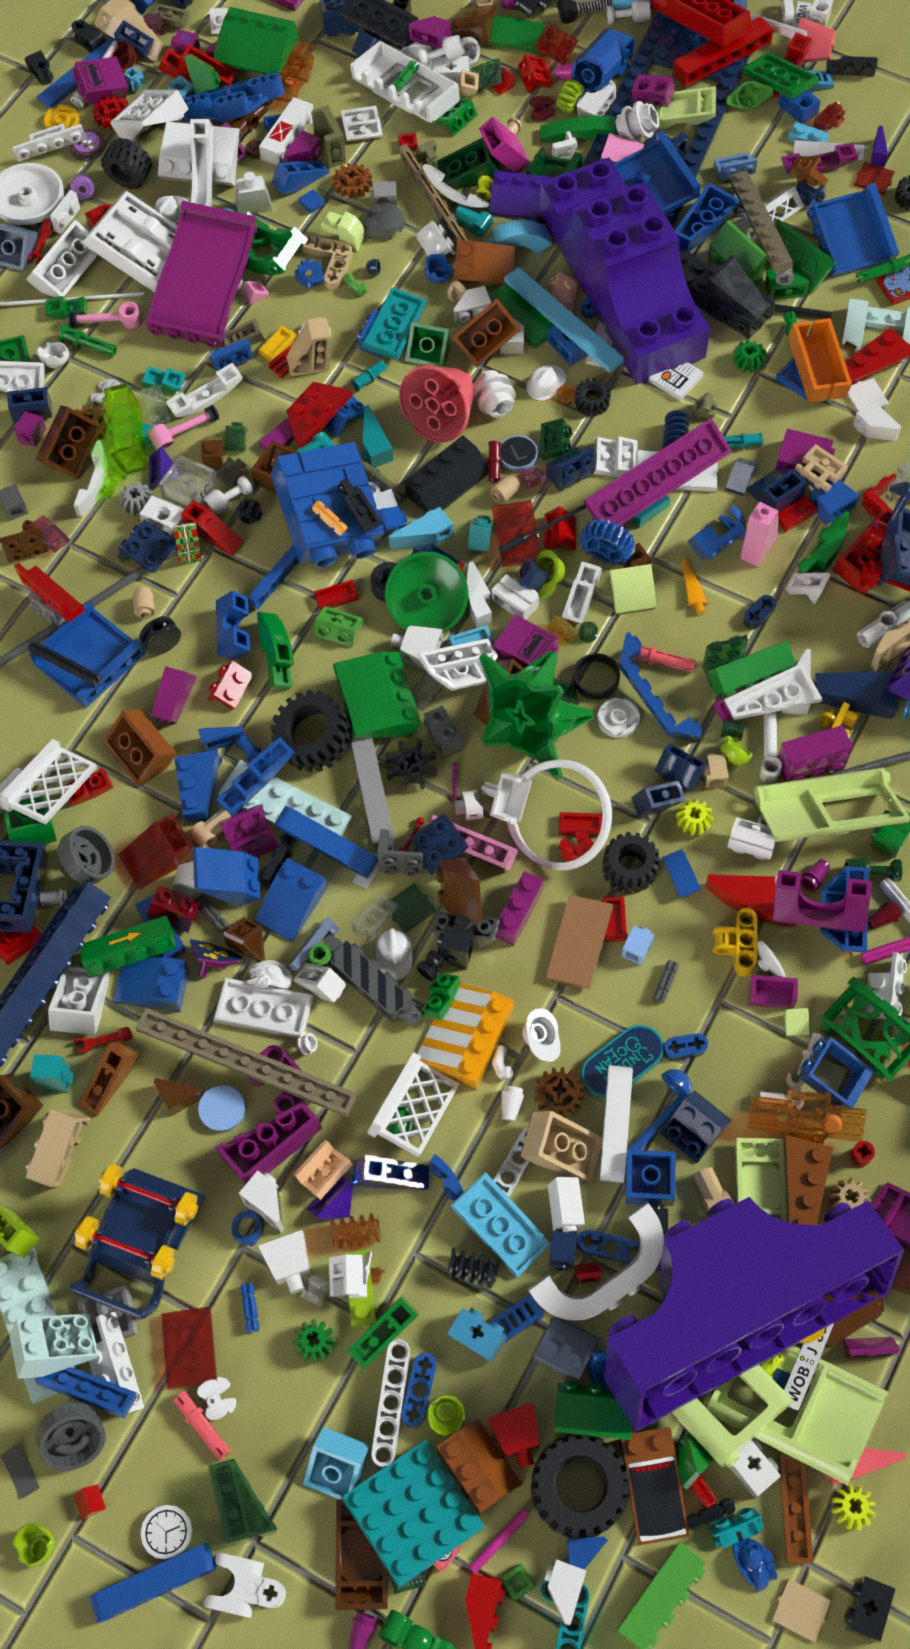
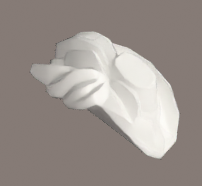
M261 961L260 963L253 964L249 969L251 979L247 980V983L253 984L255 987L266 988L273 986L288 989L292 986L293 978L291 971L284 964L277 961Z

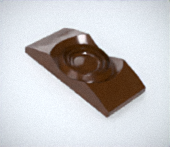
M338 1499L336 1500L335 1610L388 1609V1571L343 1500Z

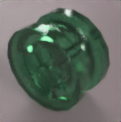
M590 621L582 623L579 628V638L586 643L595 641L598 635L597 625ZM585 630H592V634H585Z

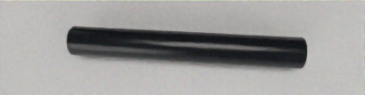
M774 304L775 312L778 313L790 311L791 314V311H794L795 315L823 319L831 318L832 315L831 311Z

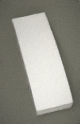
M471 561L467 571L468 607L474 625L478 628L492 623V612L488 606L490 604V591L474 562Z
M581 562L562 619L582 624L602 573L601 567Z

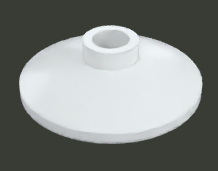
M759 940L757 947L761 959L757 962L763 972L769 970L776 977H786L782 966L773 952L763 941Z

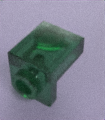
M231 422V426L225 427V450L246 451V432H248V428L243 426V423Z

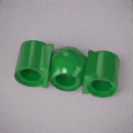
M390 1610L378 1634L383 1641L397 1649L400 1647L402 1649H457L453 1644L439 1636L434 1638L433 1634L426 1628L417 1624L412 1625L414 1621L395 1610Z

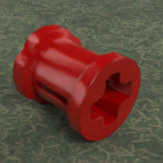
M860 1141L851 1150L849 1159L854 1166L863 1168L874 1158L875 1149L870 1142ZM859 1151H863V1155L866 1157L862 1158Z

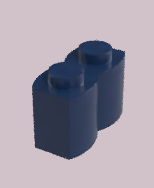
M669 744L664 749L655 771L662 779L679 780L683 790L693 791L698 785L707 764L699 758L687 754L684 750Z

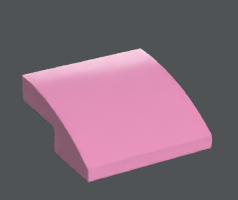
M609 133L600 160L610 157L614 164L641 150L644 144Z

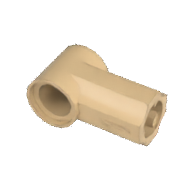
M222 809L206 822L196 823L190 829L189 835L199 847L211 848L217 842L218 837L223 834L219 822L231 817V815Z
M712 1167L700 1170L693 1175L703 1197V1205L706 1212L719 1201L731 1199L728 1192L722 1189Z

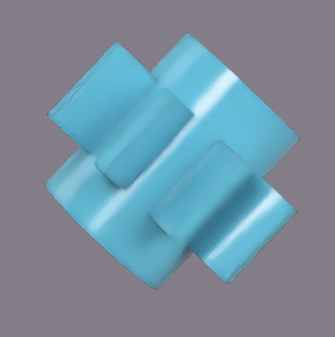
M136 68L127 69L124 77L129 90L138 91L142 89L141 84H145L142 71H138Z

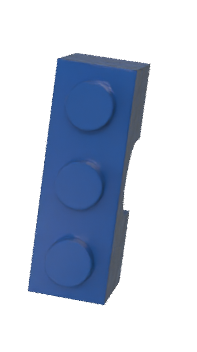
M233 590L216 600L217 655L234 661L250 652V639L248 632L238 628L241 620L249 615L248 597Z

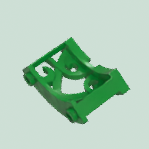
M256 218L258 227L256 233H254L252 246L260 247L270 244L273 253L258 258L251 247L245 268L264 275L285 273L287 270L285 266L298 247L305 245L308 239L295 227L288 229L277 228L275 231L269 229V225Z
M853 976L847 982L849 987L823 1015L820 1014L817 1017L822 1023L820 1027L830 1036L835 1034L873 1067V1070H875L873 1074L880 1080L886 1078L892 1083L894 1081L893 1077L910 1059V1043L901 1053L897 1048L910 1041V1022L898 1015L900 1012L885 999L881 1000L870 987ZM855 997L852 1008L847 1006ZM867 1005L873 1007V1012L870 1014L859 1011L860 1008L865 1011V1006ZM843 1010L850 1012V1017L847 1015L839 1017L845 1021L843 1025L833 1023V1020ZM881 1014L886 1016L883 1023V1034L887 1041L872 1042L861 1039L858 1017L874 1019ZM889 1026H895L898 1030L896 1033H892L895 1039H891L888 1033ZM850 1029L852 1038H850L846 1033H844V1031ZM864 1049H866V1050H876L875 1053H874V1057H872V1056H871L867 1051H865ZM888 1049H893L897 1058L888 1068H885L880 1062V1057L886 1056L889 1061L890 1052Z

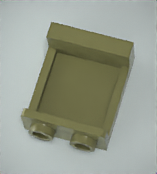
M329 106L312 110L313 135L321 137V139L324 138L328 167L333 168L345 164L344 135Z

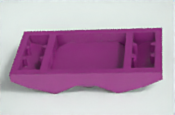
M887 1182L871 1205L898 1242L910 1247V1193Z

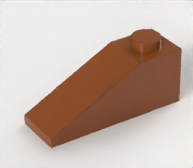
M122 1041L109 1044L78 1105L93 1115L99 1116L130 1073L140 1053Z

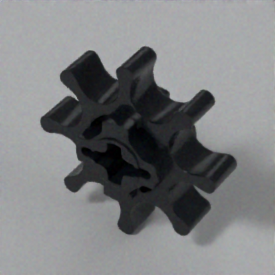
M417 740V745L413 749L405 748L403 741H399L398 748L401 753L397 756L389 753L386 754V762L396 765L394 769L386 772L387 779L391 780L396 776L403 778L400 783L402 791L406 790V785L410 781L418 782L420 789H425V781L422 777L426 774H430L433 777L437 776V768L427 765L429 761L436 760V751L433 750L428 754L421 753L422 740Z

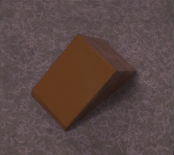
M158 1078L154 1079V1084L172 1116L196 1103L203 1096L199 1087Z

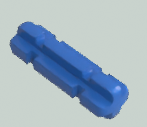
M252 1283L241 1285L240 1289L243 1296L242 1305L246 1320L245 1328L247 1333L259 1331L260 1328L259 1321L256 1320L258 1313L256 1298L253 1296L255 1294L254 1286Z

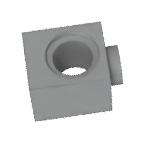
M396 181L374 182V190H370L371 202L375 204L393 203L397 206Z

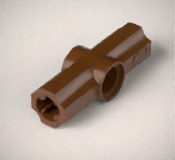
M265 102L248 115L236 118L229 125L231 128L240 129L239 139L248 130L252 132L257 128L259 120L270 110V104Z

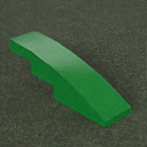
M615 116L575 117L540 125V142L557 143L564 141L568 131L576 140H595L596 134H614Z

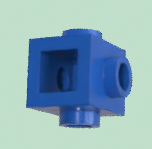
M311 259L301 260V264L297 265V270H294L296 282L300 281V284L305 285V288L317 286L316 282L324 281L320 261L312 262ZM310 270L311 275L307 277L306 272Z

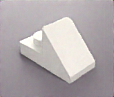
M794 573L786 590L789 595L807 594L811 602L815 604L830 574Z

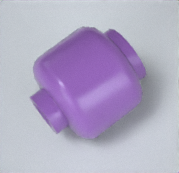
M76 174L70 181V190L77 193L79 200H87L94 193L93 180L87 174Z

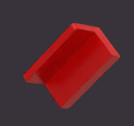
M560 506L544 514V525L569 512ZM575 515L544 530L545 549L553 550L561 545L571 551L576 549Z

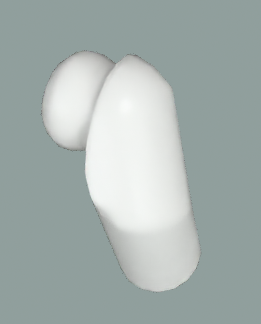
M498 1045L494 1052L492 1065L498 1078L502 1080L505 1078L510 1079L513 1070L510 1066H505L504 1064L507 1048Z

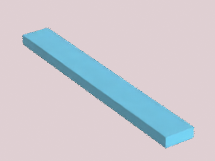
M518 267L504 277V282L605 370L611 372L624 362V357L522 269Z

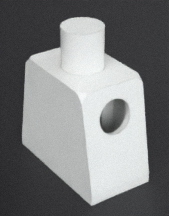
M247 172L244 174V178L236 181L235 203L238 213L246 214L247 212L257 213L273 210L270 194L262 176H255L253 172Z
M409 626L405 636L393 634L390 645L400 648V657L403 662L427 672L418 654L440 648L442 629Z
M303 1230L258 1245L278 1285L287 1282L291 1294L305 1289L301 1277L310 1274Z

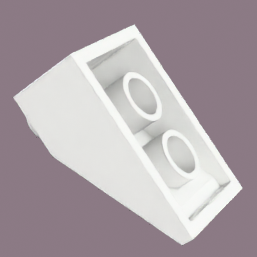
M70 964L62 972L48 1009L50 1030L96 1035L102 1016L110 971L90 978L84 966Z

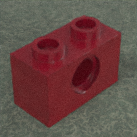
M158 885L150 902L147 917L157 919L167 916L172 927L189 933L201 902Z

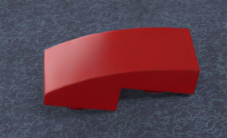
M100 768L92 773L69 798V804L74 806L86 802L112 789L113 785L106 770ZM75 780L71 781L65 786L73 785Z

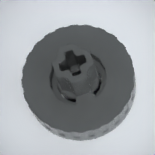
M79 826L61 838L58 845V856L61 872L65 876H70L80 884L85 882L97 884L113 872L115 866L113 849L105 836L98 830L90 826Z
M68 1403L54 1408L45 1415L37 1427L36 1441L40 1456L46 1465L56 1470L69 1471L89 1464L100 1454L105 1444L106 1433L101 1417L93 1407L82 1403Z

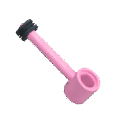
M134 302L123 303L119 308V313L78 315L77 311L68 312L67 318L70 327H79V323L121 320L125 328L133 330L142 323L138 306Z
M210 405V407H206L204 409L205 413L170 429L166 428L164 424H159L151 428L147 435L156 450L160 447L166 449L174 443L172 436L207 420L211 423L219 420V414L215 406Z

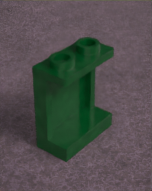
M541 147L538 153L535 154L531 165L527 167L526 174L548 176L551 179L584 167L582 153L575 152L571 160L548 156L545 147Z

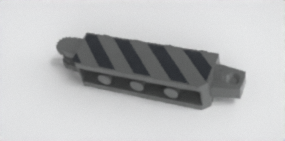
M333 935L327 936L324 939V944L331 949L332 970L389 1021L396 1022L401 1019L412 1027L420 1021L422 1014L413 1005L411 992L404 986L402 988L395 983V978L390 973L382 972L379 969V964L370 957L368 959L362 954V949L357 944H351L347 940L342 943Z

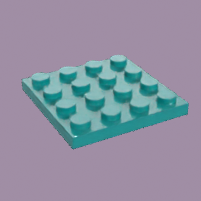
M427 1439L342 1496L343 1502L399 1589L485 1528Z

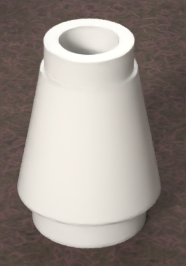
M505 1086L504 1091H501L503 1120L516 1121L525 1096L522 1094V1088Z

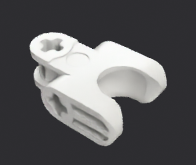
M216 1553L215 1563L229 1569L233 1573L235 1584L232 1591L227 1595H208L205 1597L203 1605L206 1608L251 1618L254 1605L277 1608L284 1603L286 1598L285 1587L274 1579L261 1577L264 1563L229 1554ZM274 1586V1591L278 1592L277 1598L272 1597L271 1601H269L266 1591H270Z

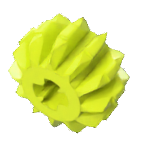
M696 798L694 803H691L687 799L685 805L681 804L679 806V812L676 813L675 818L678 820L677 826L683 827V834L690 831L693 837L695 832L702 835L704 830L708 831L710 829V823L713 822L712 809L706 808V802L699 804Z
M851 1484L845 1486V1491L839 1488L836 1492L840 1498H832V1502L839 1506L831 1511L833 1514L840 1513L841 1516L836 1520L838 1524L846 1520L845 1528L847 1530L851 1529L853 1524L857 1531L862 1529V1523L865 1526H869L871 1522L868 1517H875L876 1515L874 1511L869 1509V1507L875 1506L876 1503L875 1501H867V1498L871 1495L869 1491L863 1495L861 1494V1485H857L855 1490H853ZM856 1502L858 1504L856 1507L857 1511L852 1513L849 1508L852 1503Z

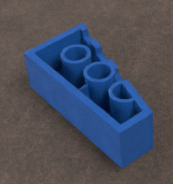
M708 183L675 229V233L679 238V251L682 248L687 252L692 251L728 220L732 219L737 213L741 200Z

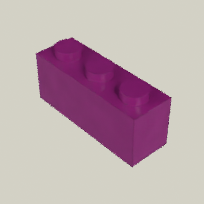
M523 871L499 917L500 923L495 938L510 945H515L543 892V879Z

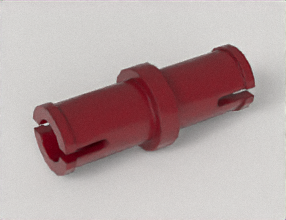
M493 440L488 442V481L497 483L501 480V442Z

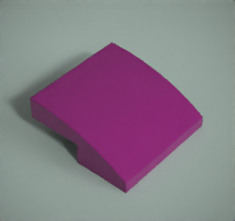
M259 804L219 822L231 851L244 852L257 857L278 848L273 832Z

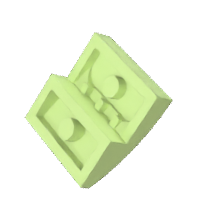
M651 564L610 570L609 575L613 591L612 599L615 614L656 608Z

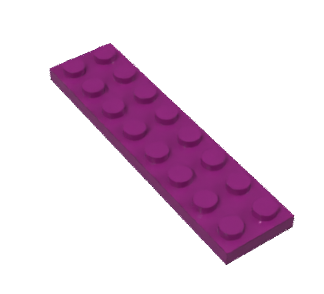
M710 418L583 502L595 520H609L621 526L733 451L713 419Z

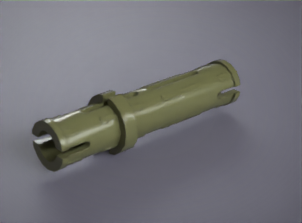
M362 458L361 463L363 464L368 481L375 482L384 491L392 489L395 499L399 503L404 502L401 498L406 499L408 493L381 474L377 467H372Z

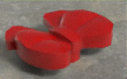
M583 831L576 832L578 845L574 847L566 838L560 841L558 849L561 850L564 862L578 859L590 850L594 842L590 839L589 834Z

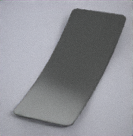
M15 1446L1 1455V1459L21 1498L39 1489L37 1480L19 1446Z

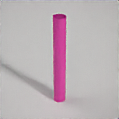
M522 1508L468 1567L474 1573H477L526 1521L529 1514Z

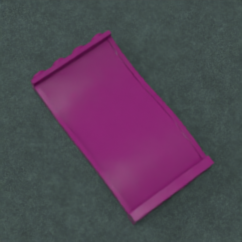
M182 201L174 240L158 280L149 316L145 323L148 331L154 335L163 334L173 339H186L191 343L199 342L210 347H223V337L230 310L247 264L254 233L257 231L256 216Z

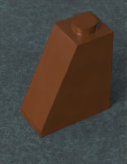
M878 1290L866 1291L870 1298L879 1297ZM859 1292L857 1295L850 1299H861L864 1297L861 1294V1292ZM830 1294L822 1295L827 1302L834 1301ZM877 1298L834 1323L824 1349L833 1347L877 1320L882 1315V1312H884L883 1298Z

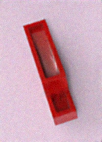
M188 44L182 56L168 48L158 69L174 78L182 76L192 83L184 58L186 55L192 54L214 67L215 72H218L220 77L218 88L231 85L237 74L236 71Z
M707 875L705 887L720 901L739 912L742 908H751L757 914V920L779 926H797V924L773 921L776 889L775 876Z

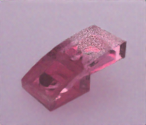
M44 515L34 521L35 528L39 527L47 548L54 553L70 542L66 534Z

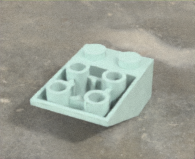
M89 1314L16 1318L10 1333V1342L18 1379L43 1377L93 1360L99 1356Z

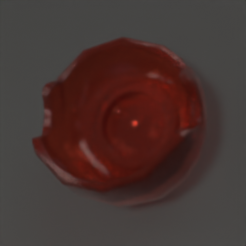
M123 40L117 43L119 49L117 52H113V56H117L122 72H126L127 69L134 67L138 57L136 49L130 43Z

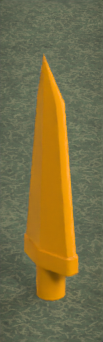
M685 555L682 562V571L688 606L695 607L697 615H703L705 613L703 606L708 605V601Z

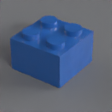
M627 1150L625 1204L642 1205L647 1201L649 1205L673 1206L675 1202L676 1152Z

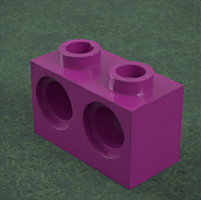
M638 74L631 90L633 102L641 101L643 104L648 103L657 107H668L675 92L673 78Z

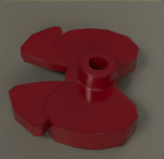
M543 96L531 98L530 106L534 107V110L531 112V118L542 121L553 117L555 109L545 108V106L554 104V100L549 96H546V98Z

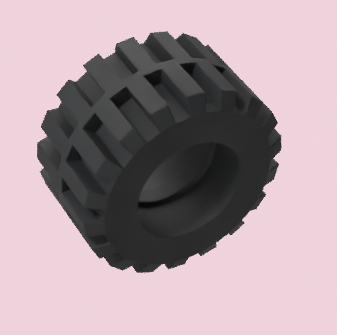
M126 138L114 139L101 159V166L108 177L116 184L128 189H137L142 186L152 169L153 163L151 162V157L148 156V153L141 146Z
M626 832L625 836L619 834L616 840L614 838L610 840L609 845L605 848L602 867L606 881L610 880L609 885L612 887L616 885L618 891L622 892V889L627 890L626 893L630 894L632 890L639 893L641 888L644 890L649 888V883L652 884L657 876L660 857H658L659 851L655 849V843L653 841L649 843L647 836L642 838L640 833L631 835V832ZM625 856H633L638 858L643 863V866L636 870H629L624 868L619 863V860Z

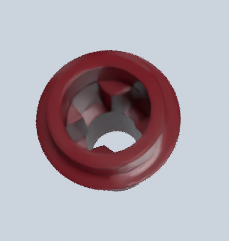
M893 901L885 902L868 917V925L874 930L897 922L902 914Z

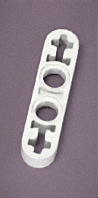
M529 1126L521 1132L493 1180L502 1189L509 1190L507 1193L504 1191L509 1198L530 1163L528 1160L522 1164H517L513 1161L515 1153H522L526 1140L525 1135L528 1133ZM506 1172L512 1173L515 1177L513 1183L504 1184L501 1180L502 1174Z

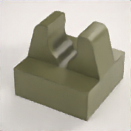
M434 139L418 146L416 157L419 162L424 160L428 165L435 163L437 144Z
M707 392L696 400L693 412L694 418L698 420L702 417L710 419L716 415V413L712 412L717 408V404L713 401L714 395Z

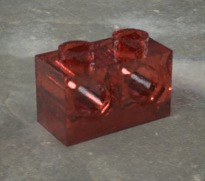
M547 22L534 48L561 65H565L579 40Z

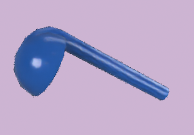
M670 1069L661 1074L665 1084L678 1097L627 1150H640L673 1116L683 1100L690 1095L692 1084L689 1076L682 1070Z

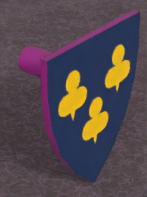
M192 939L189 941L197 960L201 961L197 975L202 978H206L209 967L226 969L227 964L236 963L244 959L241 955L212 943Z

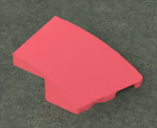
M800 18L798 28L806 30L807 37L812 38L803 63L831 60V49H835L836 31L808 19Z

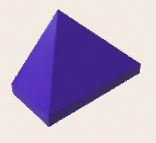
M158 448L149 456L150 490H154L180 473L164 448Z
M342 1176L321 1200L316 1198L308 1206L307 1210L318 1219L350 1217L353 1191L352 1182Z

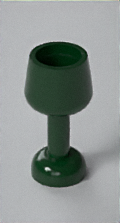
M865 857L846 859L844 867H868V880L870 875H890L893 881H901L903 868L900 859L893 860L890 866H870L868 859Z

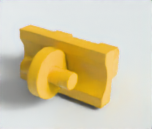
M844 702L837 717L835 716L836 711L830 709L829 713L823 712L819 720L823 723L822 728L824 730H827L829 727L841 726L842 723L853 728L858 714L848 710L850 704ZM845 729L849 737L851 731Z

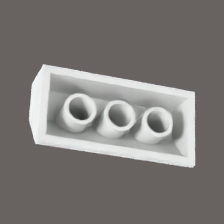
M74 220L26 280L43 294L53 297L65 296L98 255L82 244L89 231Z

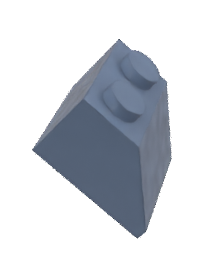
M4 223L0 224V265L25 271L30 262L28 255L35 251L38 232Z
M555 1316L534 1355V1361L578 1384L600 1338Z

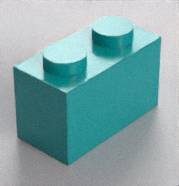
M34 1054L30 1077L39 1090L68 1092L69 1085L73 1083L74 1074L64 1058L55 1055Z

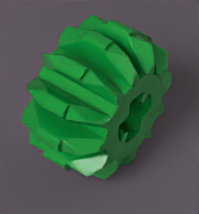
M747 339L745 343L740 341L733 352V363L736 364L737 369L742 368L743 372L749 370L750 373L754 370L759 371L761 366L765 364L766 350L763 349L762 344H757L756 340L750 342Z
M312 1319L311 1327L309 1328L307 1323L303 1322L304 1332L296 1330L295 1334L300 1338L293 1340V1344L299 1346L295 1350L296 1354L304 1353L302 1359L305 1362L312 1356V1362L314 1364L317 1363L318 1355L325 1361L327 1358L324 1351L328 1353L333 1352V1348L327 1344L335 1343V1338L329 1337L333 1333L332 1328L324 1330L326 1327L324 1321L317 1327L315 1319ZM314 1336H318L317 1338L320 1343L317 1346L314 1344V1347H311L309 1339L311 1337L314 1339Z

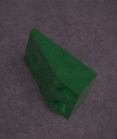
M483 137L437 160L438 170L445 174L442 182L451 188L476 186L481 176L494 178L495 171H499L497 159L491 155Z

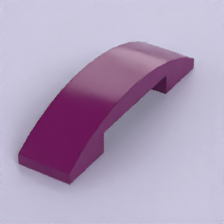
M853 142L835 146L833 152L810 157H819L821 159L816 170L822 174L858 159V154ZM799 153L781 157L786 173L791 174L790 171L793 168L794 161L800 157Z

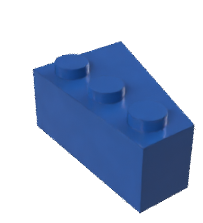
M217 750L174 757L182 812L186 826L195 825L201 821L206 822L209 819L214 786L217 780V770L220 765Z

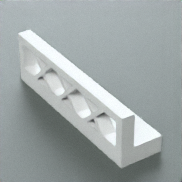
M795 186L783 189L764 202L768 213L770 212L769 215L772 221L775 220L773 223L777 219L784 221L804 207ZM791 197H793L797 205L794 208L788 207ZM776 207L782 208L780 218L774 216ZM746 215L734 223L752 241L757 239L755 233L754 236L750 237L747 230L750 223Z

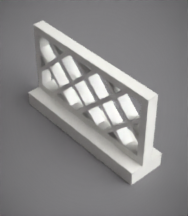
M52 739L0 794L2 808L9 812L14 809L46 825L97 769L95 763L61 748L60 742ZM62 756L70 760L67 763H57ZM84 766L87 768L85 771L75 772L74 767ZM72 768L73 773L60 775L59 770ZM47 772H57V776L44 777ZM71 779L75 780L73 785H62V781ZM59 782L60 787L47 789L46 784ZM36 785H44L45 790L31 791ZM62 793L60 799H49V795ZM46 796L47 801L34 803L33 798ZM31 799V804H19L20 800ZM49 807V811L44 816L36 812V809Z
M413 1052L367 1133L373 1137H376L378 1134L419 1158L460 1083L421 1062L420 1058L422 1056ZM419 1070L427 1073L430 1080L420 1082L417 1074ZM444 1083L452 1089L450 1092L441 1094L437 1084ZM432 1085L436 1095L425 1096L422 1087ZM417 1088L421 1098L410 1099L408 1090ZM438 1100L441 1109L431 1111L428 1101ZM423 1103L426 1112L416 1114L412 1104ZM408 1106L410 1116L400 1117L397 1108ZM428 1117L431 1127L421 1129L418 1119ZM413 1120L416 1130L406 1132L402 1122ZM397 1123L400 1133L392 1134L385 1129L388 1125ZM418 1135L421 1143L419 1149L409 1143L408 1137Z

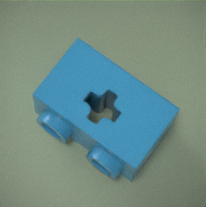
M472 1307L469 1311L462 1308L447 1334L493 1363L507 1339V1336L502 1333L505 1328L494 1321H491L490 1325L481 1320L484 1315ZM475 1329H481L484 1333L482 1338L476 1337V1334L473 1333Z

